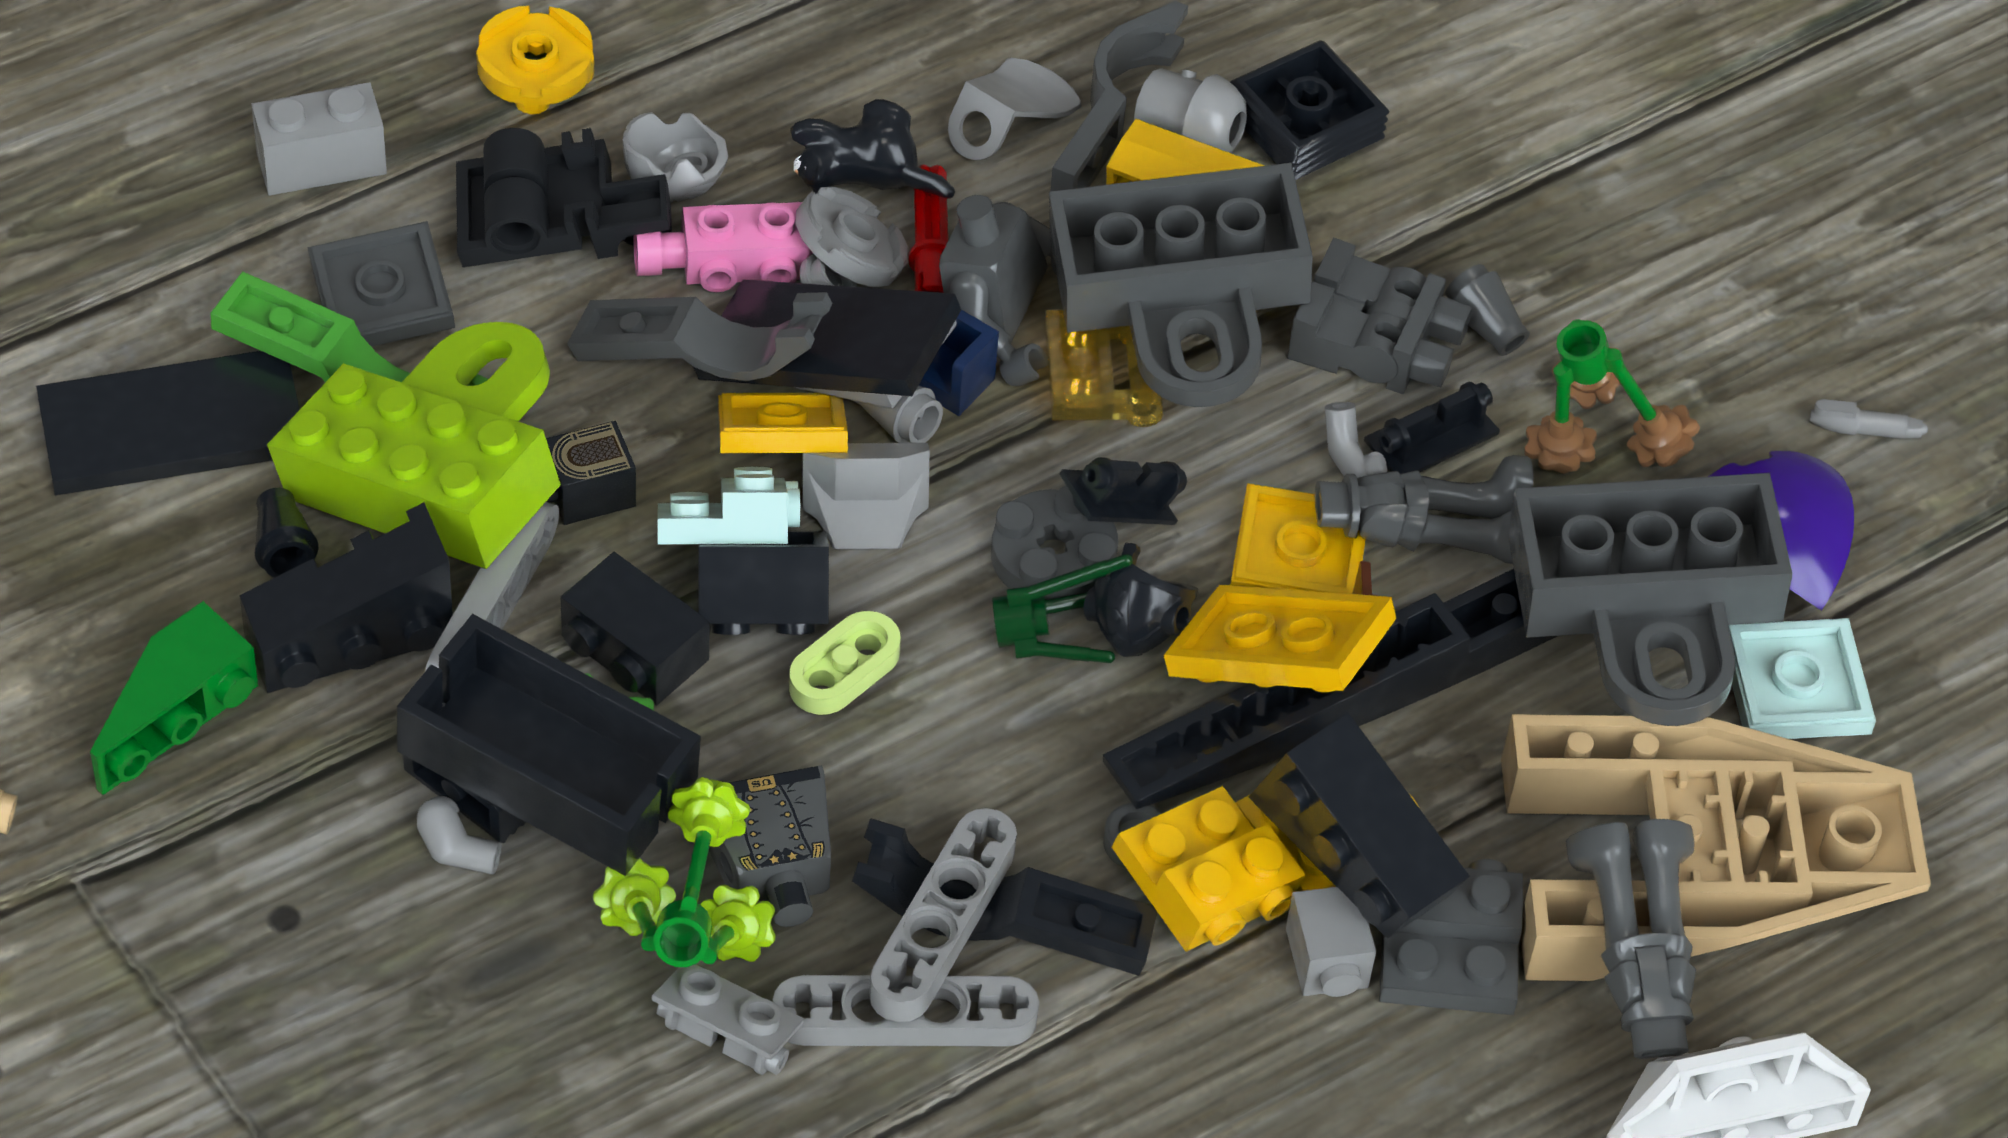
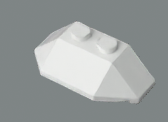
M1806 1033L1780 1034L1754 1040L1750 1037H1737L1724 1042L1717 1048L1693 1053L1687 1052L1679 1056L1659 1057L1655 1061L1648 1062L1606 1138H1802L1857 1126L1871 1089L1865 1077Z

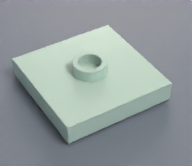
M1849 618L1728 625L1735 654L1732 687L1743 727L1787 739L1872 735L1876 719Z

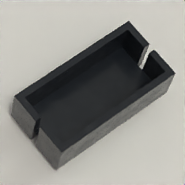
M473 613L439 654V668L431 664L397 705V752L624 876L628 874L658 834L659 820L664 823L668 821L669 808L674 805L672 803V792L675 789L690 787L698 779L700 735Z

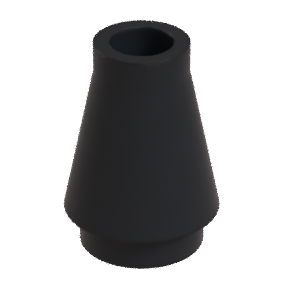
M279 487L268 489L260 494L256 502L258 520L254 552L258 565L268 575L275 578L313 558L315 560L319 544L298 509L293 494L289 490Z

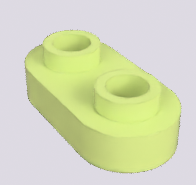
M861 611L849 615L801 652L791 664L789 692L794 703L804 711L818 715L832 714L846 707L896 666L900 655L901 639L896 623L882 613ZM867 649L872 650L876 653L872 655H864L859 651ZM816 686H827V687H829V688H827V689H818V688H814V687H816Z

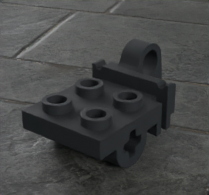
M505 128L496 131L484 143V157L456 161L457 253L462 267L581 250L583 236H591L598 259L618 256V246L622 240L633 246V235L657 231L661 233L672 232L671 203L666 176L663 174L612 182L611 160L604 139L595 140L591 128L582 129L583 142L574 143L570 131L561 132L562 145L546 148L540 137L529 130Z

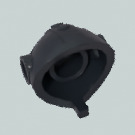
M1127 542L1123 547L1122 555H1131L1133 563L1129 567L1093 579L1095 582L1094 587L1088 591L1085 597L1084 615L1088 621L1098 622L1100 630L1117 653L1123 657L1140 656L1150 651L1171 635H1180L1191 621L1190 607L1193 600L1196 599L1198 588L1189 584L1161 580L1136 566L1141 552L1140 547Z

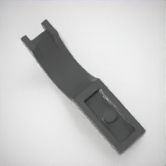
M1173 1L1117 26L1100 42L1093 65L1090 95L1091 111L1054 164L1050 191L1091 186L1123 137L1127 97L1114 87L1112 80L1127 70L1147 65L1171 66L1184 46V38L1174 33L1188 14V5Z
M827 292L797 293L793 301L794 314L790 320L775 327H750L731 322L711 311L697 297L590 300L567 345L577 361L682 358L693 367L720 378L750 381L770 377L809 350L815 340L813 334L822 316L829 312L833 303Z

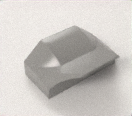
M848 443V453H802V508L817 519L826 532L833 549H899L902 547L907 532L915 518L929 508L930 450L928 443Z

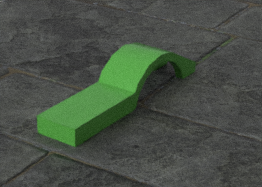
M243 271L210 313L211 329L322 377L324 382L343 363L398 382H402L410 374L394 366L376 353L361 336L353 319ZM477 374L467 386L479 385L487 381L488 378Z

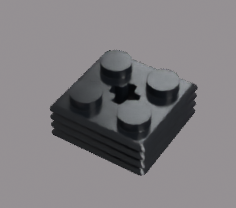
M1316 41L1230 81L1246 100L1247 120L1245 130L1276 164L1291 163L1295 180L1355 153L1385 137L1383 131L1386 130V125L1384 123L1388 121L1386 115L1389 114V109L1325 41Z

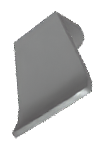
M1008 58L993 73L965 82L949 118V138L955 150L963 157L971 160L987 159L1001 148L1015 117L1061 118L1069 116L1081 108V100L1073 87L1052 70L1029 60ZM974 111L983 113L991 124V135L982 146L970 144L963 134V122L966 116Z

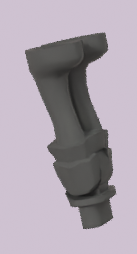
M1512 455L1505 457L1490 480L1476 483L1452 482L1421 476L1418 470L1399 474L1398 471L1359 478L1355 474H1346L1342 482L1317 481L1314 495L1318 527L1343 528L1345 537L1357 538L1358 531H1360L1362 538L1392 548L1398 544L1414 552L1417 546L1422 543L1442 544L1492 555L1505 563L1513 564L1508 535L1514 488L1533 487L1532 462L1528 456ZM1428 510L1446 511L1488 519L1445 517L1429 514Z
M1650 819L1642 821L1634 829V848L1643 868L1651 933L1640 935L1636 920L1632 885L1631 845L1628 825L1622 822L1606 823L1570 835L1566 840V848L1571 866L1577 871L1594 874L1603 911L1606 950L1601 954V957L1609 971L1604 979L1622 1013L1620 1019L1621 1028L1624 1031L1631 1032L1634 1057L1639 1059L1679 1056L1689 1052L1685 1026L1689 1025L1694 1019L1689 1005L1693 993L1696 968L1690 964L1693 946L1685 935L1682 921L1679 868L1680 863L1684 862L1694 853L1695 841L1692 826L1682 821Z

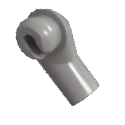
M1335 402L1326 405L1325 419L1328 452L1342 475L1355 474L1359 478L1386 473V461L1381 453L1371 452L1365 455L1362 453L1358 442L1355 404L1351 402Z

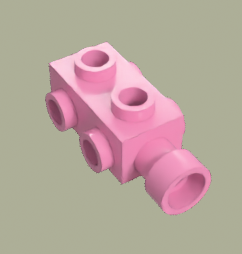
M802 202L682 207L681 232L661 233L657 231L633 235L636 276L662 275V269L684 268L686 285L701 284L705 290L710 292L727 291L737 282H742L743 280L795 283L796 280H800L801 263L813 254L802 240L795 224L796 210Z

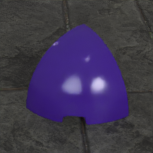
M1770 451V458L1759 460L1744 466L1729 463L1709 475L1708 477L1770 473L1793 573L1790 590L1822 611L1839 582L1853 539V499L1849 487L1840 473L1824 461L1807 454L1794 451Z

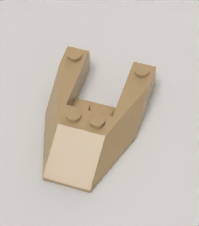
M1512 714L1501 758L1507 814L1649 815L1650 819H1670L1682 821L1692 826L1695 841L1694 853L1684 862L1680 863L1679 868L1681 914L1685 935L1693 946L1691 957L1741 945L1929 890L1931 881L1913 777L1910 772L1710 717L1687 725L1665 726L1652 724L1634 716ZM1530 879L1522 911V932L1520 936L1525 980L1594 981L1605 978L1609 973L1601 957V954L1606 950L1603 911L1596 880ZM1632 880L1639 935L1651 933L1645 881Z

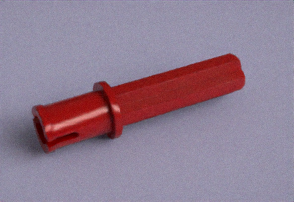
M925 164L919 166V168L941 175L947 180V172L942 166L938 164L932 167ZM914 188L915 245L909 251L908 261L915 275V291L944 293L939 264L940 256L949 241L947 198Z

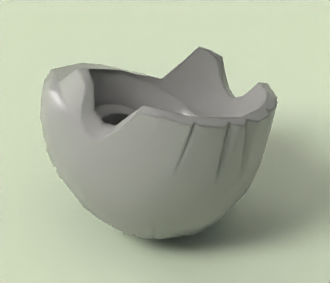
M653 112L640 114L628 123L623 134L624 163L630 179L665 174L668 182L670 202L694 199L706 193L719 179L728 161L725 139L716 131L704 125L692 113H682L678 121L673 124H666Z

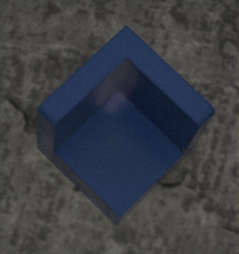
M961 310L956 319L957 326L939 348L918 385L931 389L935 399L941 403L942 407L957 416H960L995 380L999 331Z

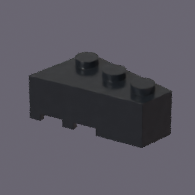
M424 502L406 511L409 522L375 539L369 530L350 539L354 550L318 567L317 562L313 558L239 595L244 635L246 640L254 647L256 666L267 693L288 687H302L315 679L350 669H364L375 664L377 661L412 651H426L435 647L453 616L450 565Z
M1346 713L1287 752L1249 796L1254 804L1349 898L1362 916L1369 923L1375 925L1387 939L1448 898L1470 877L1349 713Z

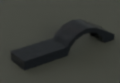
M870 818L864 838L872 843L867 864L858 861L852 882L903 917L934 863L922 857L909 843L905 828ZM1027 867L1016 875L1003 878L967 941L999 940L1012 936L1139 976L1147 961L1157 911L1152 905ZM950 880L940 887L943 894L953 899H966L976 892V889L971 884L962 880ZM924 928L935 934L946 936L938 929Z

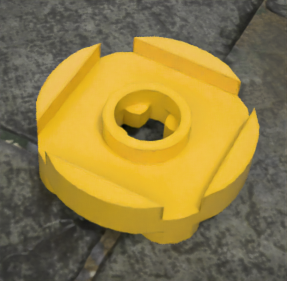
M529 5L513 7L491 18L480 32L476 58L477 71L482 83L499 98L515 103L518 110L523 113L539 114L546 111L550 104L562 102L576 95L594 77V54L591 32L578 17L566 10L549 6V14L530 13ZM530 52L536 56L544 53L547 54L545 58L531 60L525 58L524 53Z

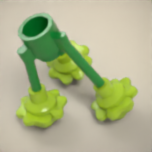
M701 777L690 787L675 789L672 792V803L674 805L668 811V819L681 827L684 838L687 841L694 842L682 900L674 901L676 898L674 888L666 884L669 879L667 869L664 866H650L641 858L638 859L626 876L607 866L605 868L604 882L594 891L592 897L595 905L603 908L600 913L602 924L621 927L630 936H637L642 933L641 947L645 951L655 950L658 957L671 966L689 967L697 964L700 960L706 964H713L717 957L722 961L738 957L754 962L761 955V947H769L775 942L776 936L771 925L775 912L773 904L769 901L758 902L760 895L758 889L754 886L735 889L725 884L719 885L714 890L713 899H705L701 904H698L709 846L719 847L726 839L745 834L746 823L744 819L750 813V806L737 797L734 786L730 783Z

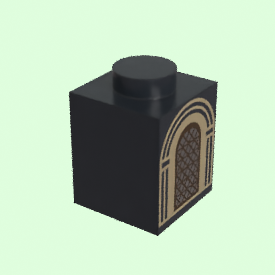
M616 420L546 438L561 484L546 502H554L558 506L563 525L636 507V467Z

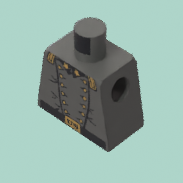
M823 766L729 782L734 786L737 797L749 804L750 813L744 819L746 823L745 834L728 838L719 847L709 846V852L725 884L735 889L746 886L757 888L760 895L758 902L769 901L773 904L775 908L773 917L775 923L779 926L792 927L806 922L814 912L809 896L822 894L830 888L831 847Z

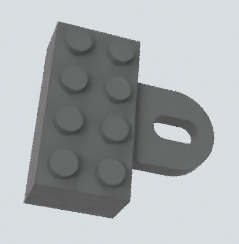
M1291 163L1049 192L1050 243L1067 333L1130 325L1139 372L1145 383L1156 394L1168 401L1190 407H1210L1229 402L1243 394L1255 381L1261 366L1262 338L1256 310L1307 304L1311 301L1313 255ZM1192 334H1202L1211 338L1216 346L1219 365L1207 372H1199L1189 368L1183 357L1182 339Z
M1770 473L1514 488L1508 538L1526 638L1593 633L1601 676L1606 691L1620 708L1640 720L1657 725L1680 726L1701 721L1715 713L1723 705L1730 693L1735 670V654L1728 625L1783 622L1793 573ZM1660 647L1677 651L1684 660L1688 685L1679 689H1670L1660 685L1653 676L1649 652Z

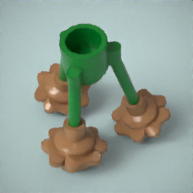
M1575 319L1561 330L1556 343L1560 361L1552 367V374L1556 380L1555 411L1550 416L1543 417L1541 425L1527 427L1526 436L1528 443L1525 446V456L1531 459H1538V466L1541 469L1554 470L1563 474L1577 471L1580 468L1581 462L1594 460L1595 449L1593 444L1597 439V433L1592 428H1583V420L1574 417L1569 412L1570 399H1574L1586 410L1592 408L1596 404L1597 399L1603 404H1609L1614 401L1616 388L1620 384L1640 413L1638 421L1633 426L1636 435L1628 440L1627 447L1630 451L1637 454L1638 462L1642 467H1649L1655 462L1661 467L1674 465L1681 457L1693 449L1694 441L1691 437L1699 432L1700 425L1696 420L1690 418L1688 408L1685 405H1677L1671 410L1667 405H1651L1625 366L1621 351L1618 348L1609 347L1604 329L1600 325L1589 320Z

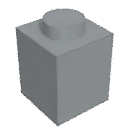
M1338 887L1293 892L1286 932L1302 995L1326 994L1332 997H1340L1351 994L1358 989L1368 988L1376 956L1369 922Z

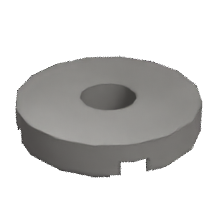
M821 187L816 194L813 191L808 194L796 210L795 224L808 248L834 272L855 283L871 287L889 286L908 264L909 249L899 228L892 223L887 229L877 219L881 214L877 206L852 191L837 187Z

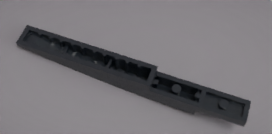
M1513 568L1444 603L1436 593H1433L1396 611L1397 619L1344 691L1318 692L1312 688L1288 686L1259 687L1248 683L1103 754V763L1135 808L1139 809L1279 759L1346 713H1349L1357 725L1361 726L1478 675L1558 636L1526 638Z

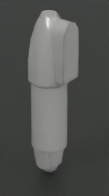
M1820 399L1816 401L1815 407L1810 413V422L1826 430L1841 434H1864L1910 439L1921 438L1928 431V427L1923 423V420L1903 414L1861 410L1857 407L1856 402Z

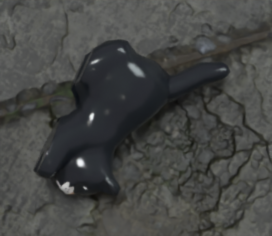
M875 99L865 104L862 119L853 127H840L823 119L808 118L796 122L790 128L792 139L805 146V150L794 160V172L801 176L805 184L815 194L821 187H834L840 184H858L880 190L901 189L907 185L947 199H951L956 193L954 187L941 175L918 167L917 149L910 132L911 115L895 102Z

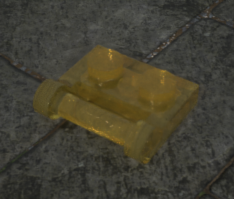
M1046 310L1045 338L1052 420H1128L1130 424L1137 427L1153 426L1162 420V398L1145 383L1139 372L1130 325L1067 333L1063 310ZM1110 339H1120L1126 345L1130 390H1114Z

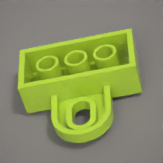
M508 322L480 323L449 335L439 342L402 382L343 363L267 444L282 486L293 494L295 502L382 533H387L409 522L406 511L424 502L447 556L487 569L561 485L544 430L518 422L541 397L548 385L550 369L540 339L531 330ZM507 358L487 381L479 385L467 386L487 363L495 359Z

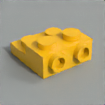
M1223 786L1118 833L1111 847L1185 952L1208 941L1214 946L1223 944L1237 935L1247 922L1260 916L1269 921L1284 914L1290 909L1292 893L1297 891L1306 875L1271 826L1267 823L1254 829Z

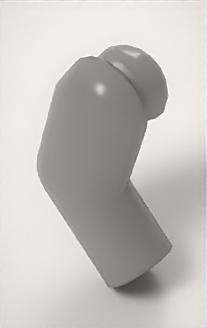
M437 796L420 806L417 813V829L431 857L436 862L491 875L495 874L501 856V842L467 835L457 814L459 808L448 797Z

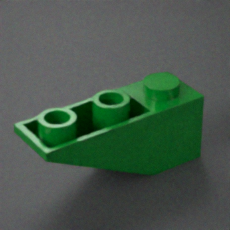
M204 601L151 636L90 750L96 789L102 795H105L120 783L128 782L138 777L151 761L174 745H181L195 736L202 725L226 708H234L247 699L252 690L258 687L254 647Z

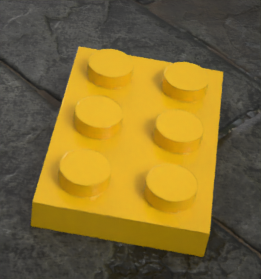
M1218 585L1165 652L1164 659L1169 677L1191 678L1205 683L1228 681L1252 683L1259 687L1288 686L1312 688L1318 692L1344 691L1397 618L1392 597Z

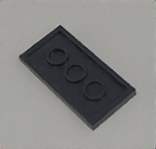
M743 280L721 315L731 322L750 327L778 326L790 320L793 316V301L797 293L827 292L833 304L829 312L822 316L813 334L815 340L811 348L770 377L742 381L720 378L698 368H693L699 380L913 396L962 309L956 295L953 293Z
M263 351L36 386L55 496L273 461L267 444L300 410L290 363Z

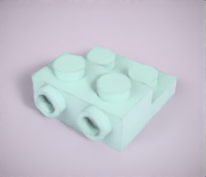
M768 467L734 468V478H721V503H709V494L701 492L670 494V503H658V544H788V527H800V489H798V481H785L784 478H774L772 468Z

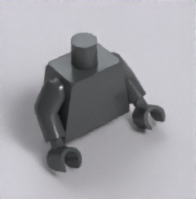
M983 195L966 197L957 205L956 212L959 221L940 256L939 268L943 292L955 294L963 311L999 331L997 357L1001 359V375L1009 385L1023 386L1039 379V374L1036 371L1048 365L1047 355L1039 345L1031 343L1015 349L1011 342L1048 268L1045 259L1047 256L1051 257V266L1056 274L1050 243V229L1029 216L1026 211L1011 203L997 202L992 204V201Z

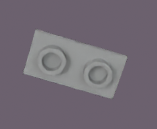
M696 964L689 967H679L652 995V1001L659 1004L657 1015L665 1019V1027L671 1030L676 1029L709 1047L717 1040L718 1034L726 1037L722 1053L753 1068L760 1075L765 1074L767 1070L776 1075L781 1072L789 1056V1050L783 1046L804 1023V1018Z

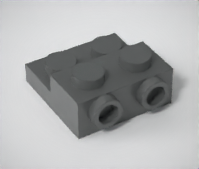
M1493 859L1474 861L1468 868H1464L1470 877L1448 898L1387 939L1382 934L1379 1002L1514 1015L1518 1001V944L1522 932L1523 873L1507 872V868L1503 863Z

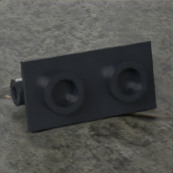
M1470 381L1460 386L1458 392L1430 406L1428 405L1401 419L1391 418L1387 420L1384 428L1365 436L1364 442L1373 452H1379L1383 455L1387 469L1390 472L1398 471L1399 474L1416 470L1422 472L1500 433V429L1486 415L1487 407L1493 403L1492 393L1488 386L1482 382L1478 384Z
M1098 457L1086 465L1084 470L1062 469L1059 473L1073 495L1074 505L1086 516L1088 521L1175 525L1178 522L1169 505L1185 489L1187 477L1185 472L1174 462H1146L1141 468L1138 462Z

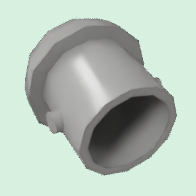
M1163 68L1152 71L1145 80L1137 98L1134 120L1144 121L1232 153L1242 138L1247 120L1246 100L1238 89L1218 74L1208 76L1202 81L1195 79L1197 72L1182 70V74Z

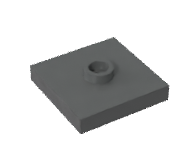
M428 221L307 247L321 305L353 319L361 336L371 347L455 328L454 315Z

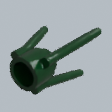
M1124 554L1031 586L1007 589V595L993 597L994 622L999 648L1015 646L1016 659L1043 656L1085 662L1112 663L1115 660V654L1112 651L1039 642L1038 636L1050 635L1048 614L1083 608L1088 592L1045 600L1043 596L1129 567L1133 563L1132 556Z

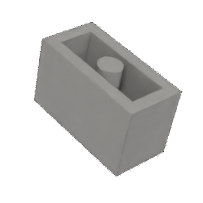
M370 82L251 103L256 153L268 196L387 174L383 122Z

